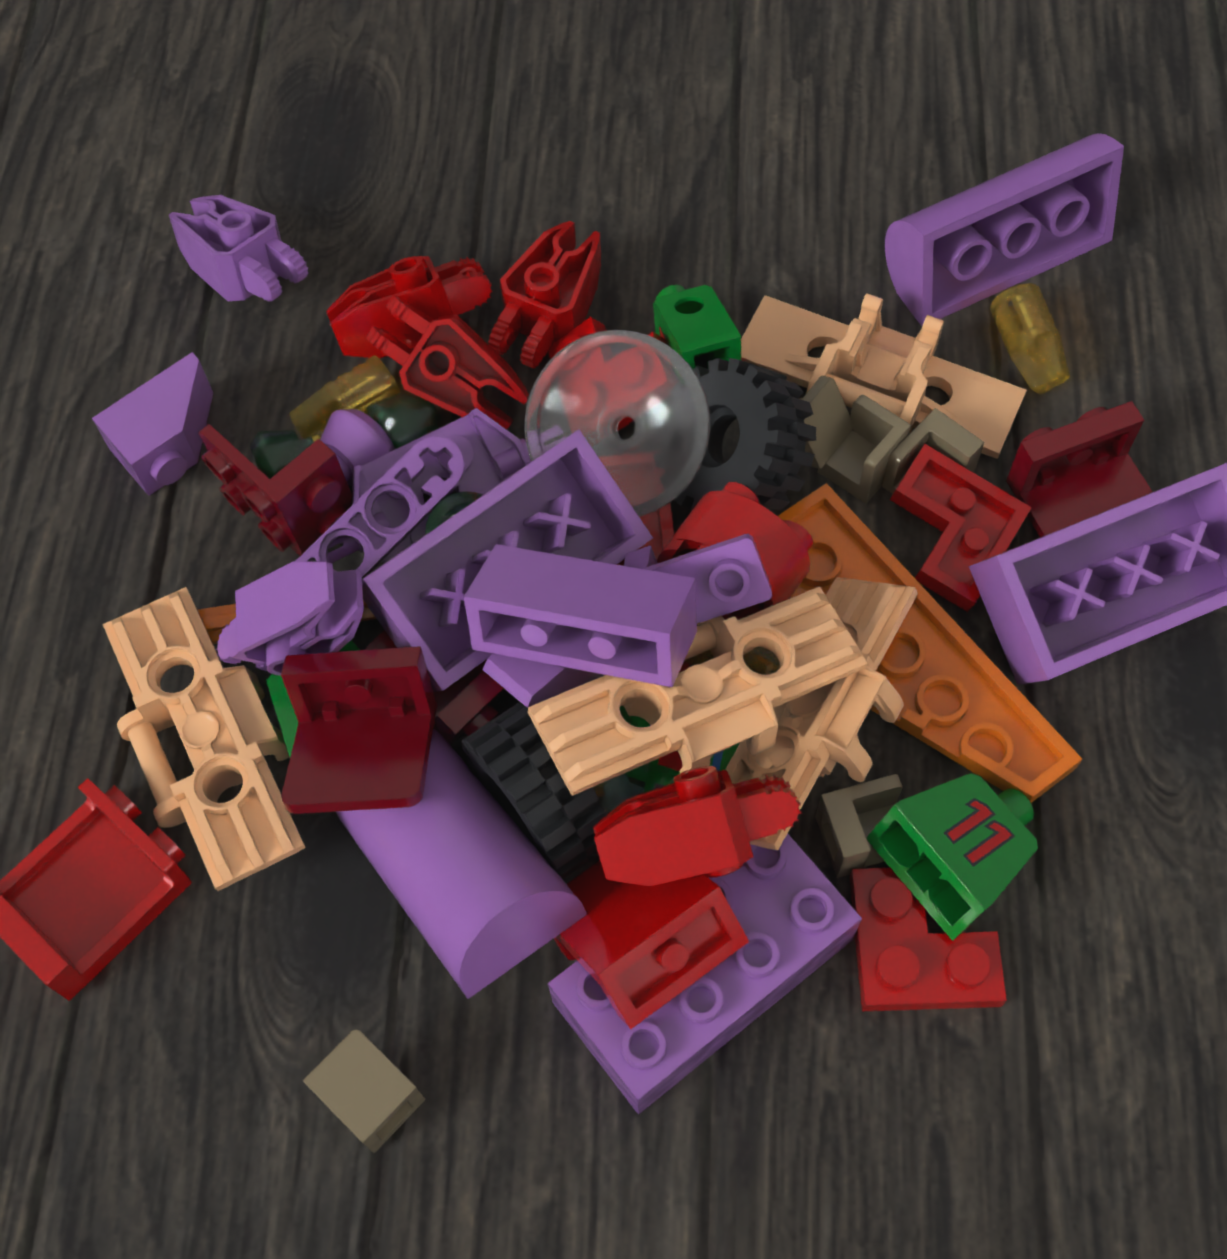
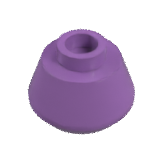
M342 409L333 412L320 438L336 454L346 481L350 486H352L354 467L362 466L395 450L393 442L383 428L370 416L357 409Z

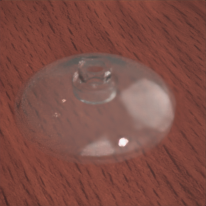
M608 330L586 335L559 351L546 364L533 385L525 414V439L529 457L533 461L579 429L639 517L648 515L675 500L689 486L702 465L710 437V412L705 391L690 364L673 348L656 338L627 330ZM631 417L636 425L635 432L632 437L623 440L617 431L618 424L623 418Z

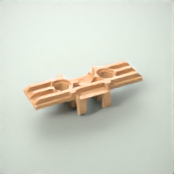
M868 293L864 296L858 319L854 318L850 325L764 295L741 338V361L787 376V381L807 388L806 393L820 376L834 378L846 406L852 408L856 399L860 395H865L911 424L909 433L936 408L985 442L981 453L998 459L1027 390L935 357L934 353L943 329L944 320L927 315L920 332L915 338L882 326L881 309L883 299ZM816 347H825L820 358L808 356L810 350ZM934 386L942 389L948 395L949 401L940 406L925 396L927 387Z
M836 577L826 597L864 655L868 665L858 672L773 708L778 721L775 745L753 756L747 748L746 740L740 742L725 769L728 771L733 784L756 777L764 779L765 775L772 777L775 774L778 778L782 776L785 782L788 781L791 785L790 789L792 788L796 794V800H799L801 804L799 809H801L818 776L830 775L837 762L847 769L848 775L853 780L858 782L865 780L873 763L869 754L860 744L857 733L872 705L879 710L881 718L890 723L896 721L904 706L901 696L886 676L876 670L918 595L915 587ZM780 664L777 665L775 672L780 669ZM787 827L786 831L779 829L777 834L749 842L751 845L778 851L791 827Z
M820 586L740 620H737L735 616L726 620L719 616L701 622L697 626V633L685 660L709 650L714 658L704 663L693 665L687 670L680 672L673 687L604 675L528 707L527 713L571 795L574 796L674 751H678L681 757L682 768L680 773L697 767L710 766V759L713 754L745 740L747 748L753 756L772 748L776 742L778 721L773 708L858 672L868 665L864 655ZM757 647L768 649L777 657L780 669L772 674H758L747 667L743 660V655ZM624 705L629 716L643 718L651 726L635 727L630 725L621 716L619 707Z
M187 587L104 623L103 627L137 708L121 717L117 722V728L122 739L131 741L155 798L157 806L153 810V814L158 826L169 828L187 822L214 888L217 891L306 848L291 814L285 809L281 799V792L264 757L266 755H275L277 761H283L289 758L282 732L271 724L261 703V700L265 697L262 686L255 673L244 665L223 667ZM186 665L194 669L193 680L184 690L176 693L161 690V679L170 668ZM174 725L194 768L192 775L180 781L176 780L157 736V732ZM243 783L241 791L235 798L228 802L217 803L219 796L226 789Z

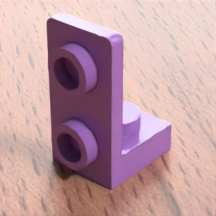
M744 534L661 563L657 562L651 545L627 553L624 566L695 578L697 624L768 601L772 597L770 582L754 539L750 534Z

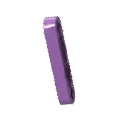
M436 435L425 437L417 442L295 562H312L313 560H316V562H328L327 552L332 542L341 537H350L359 541L364 549L363 562L356 569L361 571L363 579L456 489L462 480L465 466L463 453L457 444L446 437ZM429 452L432 456L437 457L445 452L451 457L447 464V469L451 476L445 481L437 475L431 477L421 487V492L431 496V498L421 505L412 489L396 479L403 472H407L410 480L413 482L425 469V464L421 458L423 454ZM396 493L404 497L408 502L410 508L409 517L399 527H383L374 519L372 513L373 504L381 495Z

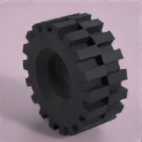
M718 358L708 361L709 369L697 366L688 373L692 384L679 382L672 391L678 398L675 406L665 404L660 415L669 419L666 430L657 429L655 441L665 445V452L656 455L657 468L669 470V473L661 479L666 490L677 492L673 499L679 505L691 508L690 511H692L706 493L722 491L728 482H737L752 490L759 499L760 504L768 510L769 508L782 510L790 503L785 495L787 489L799 492L806 481L797 475L801 465L811 467L815 454L805 452L806 441H816V427L804 423V419L814 414L810 402L798 399L803 391L796 383L787 381V376L745 361L732 358L726 361ZM737 418L740 427L739 442L733 455L727 462H724L722 456L723 437L729 425Z
M519 702L464 738L461 745L467 755L466 758L470 766L477 773L476 776L558 875L565 880L599 856L594 840L595 832L593 826L604 818L607 812L599 805V797L593 787L574 796L571 795L527 713L528 708Z

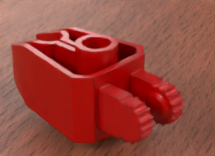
M567 221L544 231L502 276L500 286L504 310L489 335L488 343L493 350L503 355L513 344L519 333L527 336V339L521 349L520 361L526 366L536 368L554 342L585 321L598 287L601 268L600 232L594 231L579 248L574 250L576 246L575 222Z
M429 256L407 257L395 262L384 271L350 285L326 312L343 355L380 359L387 355L366 339L372 326L387 330L410 349L415 348L423 334L410 325L395 318L391 311L386 308L393 295L406 300L412 306L435 320L441 316L460 315L475 309L476 305L481 307L482 303H487L486 300L491 298L490 293L493 291L490 286L492 284L486 274L483 275V268L479 262H475L474 258H460L458 262L453 260L434 267Z
M393 295L386 308L391 311L395 318L410 325L423 334L414 350L397 340L387 330L377 328L376 326H372L366 339L378 350H381L384 354L402 365L399 373L403 389L461 417L468 415L477 408L503 428L508 429L513 419L485 398L483 386H495L525 405L530 395L512 367L457 314L441 316L433 320L406 300Z
M715 766L697 767L675 776L674 783L624 800L593 826L595 832L594 840L606 880L654 886L702 874L708 878H715L737 871L743 866V863L754 857L749 841L777 834L779 829L786 831V828L789 826L793 828V823L799 821L797 817L798 814H801L799 809L801 804L799 800H796L797 796L792 788L790 789L791 785L789 782H785L782 776L778 778L775 774L772 777L765 775L764 779L756 777L733 784L727 770H716Z

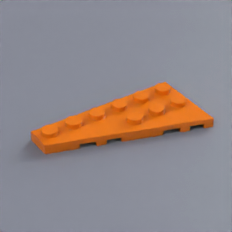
M827 483L778 515L782 520H790L804 527L812 536L814 542L808 551L810 570L791 598L819 586L826 595L836 577L916 588L918 595L876 670L886 676L903 700L904 706L893 724L976 775L981 776L984 780L1002 791L1009 788L1019 790L1031 803L1078 767L1082 761L1079 754ZM872 705L870 710L880 715L879 710Z

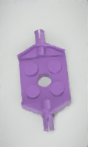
M476 408L468 415L369 463L354 467L352 474V505L412 446L425 437L435 435L446 437L456 443L463 453L465 466L462 480L455 489L457 503L454 509L447 514H438L432 511L381 562L386 563L565 439L563 437L547 446H542V444L562 434L558 425H554L552 428L527 440L519 439ZM429 452L423 454L421 458L425 464V469L413 482L410 480L407 472H403L396 479L412 489L421 505L425 504L424 493L421 492V487L431 477L437 475L445 481L451 476L447 469V464L451 457L445 452L437 457L432 456ZM396 493L381 495L373 504L372 509L376 522L387 528H395L402 525L409 517L410 512L406 499ZM341 537L333 541L328 549L338 544H342V546L327 553L328 563H334L358 550L362 553L364 549L356 539Z

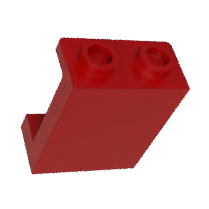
M89 778L78 786L79 790L87 797L85 803L0 880V938L46 986L68 1001H71L193 883L177 865L186 854L159 827L149 835L145 834L133 822L142 812L115 785L103 793Z
M598 861L567 883L568 887L583 904L587 915L553 938L568 960L573 961L576 959L599 983L618 1016L630 1029L634 1028L749 943L745 932L720 887L704 874L654 886H643L606 880L601 861Z

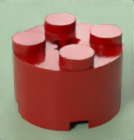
M728 482L722 491H711L703 495L658 555L657 562L661 563L744 534H750L754 539L770 582L772 597L768 601L722 615L724 620L733 616L740 620L791 598L810 570L808 551L814 542L812 536L804 527L790 520H782L762 506L755 493L748 487L737 482Z

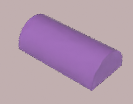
M1092 134L893 222L889 226L885 237L887 267L898 296L921 327L927 315L942 319L1112 241L1124 146L1108 135Z
M433 729L423 797L418 804L407 808L336 812L344 827L467 999L587 915L578 897L454 748L435 729Z

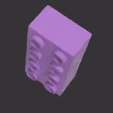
M578 429L362 579L363 600L397 648L421 646L433 692L444 691L493 654L472 650L464 595L495 544L617 565L625 559L627 553L636 551L653 539V537L582 432Z
M1227 463L969 566L1017 685L1052 679L1227 605Z
M788 833L778 851L751 845L754 857L743 863L740 869L724 876L709 878L720 887L745 932L749 943L634 1028L630 1029L622 1021L599 983L578 961L548 983L553 1004L638 1115L853 941L862 918Z

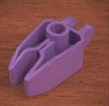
M222 195L192 199L190 203L194 215L177 212L169 214L177 244L190 268L227 301H243L252 295H256L259 298L262 297L264 301H273L282 293V286L277 279L279 276L286 280L289 279L290 282L299 283L309 274L307 271L309 268L306 266L303 256L296 252L294 248L291 249L289 245L281 241L276 216Z
M291 562L236 590V618L230 622V625L226 624V627L222 628V633L219 634V640L217 641V656L220 657L219 660L231 664L241 663V660L253 662L255 668L281 676L286 655L338 652L354 638L363 615L361 571L333 572V564L328 562Z

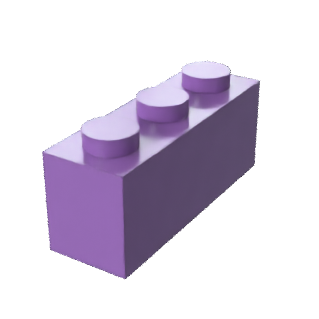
M495 544L464 595L472 650L667 687H673L697 633L695 578L498 544Z

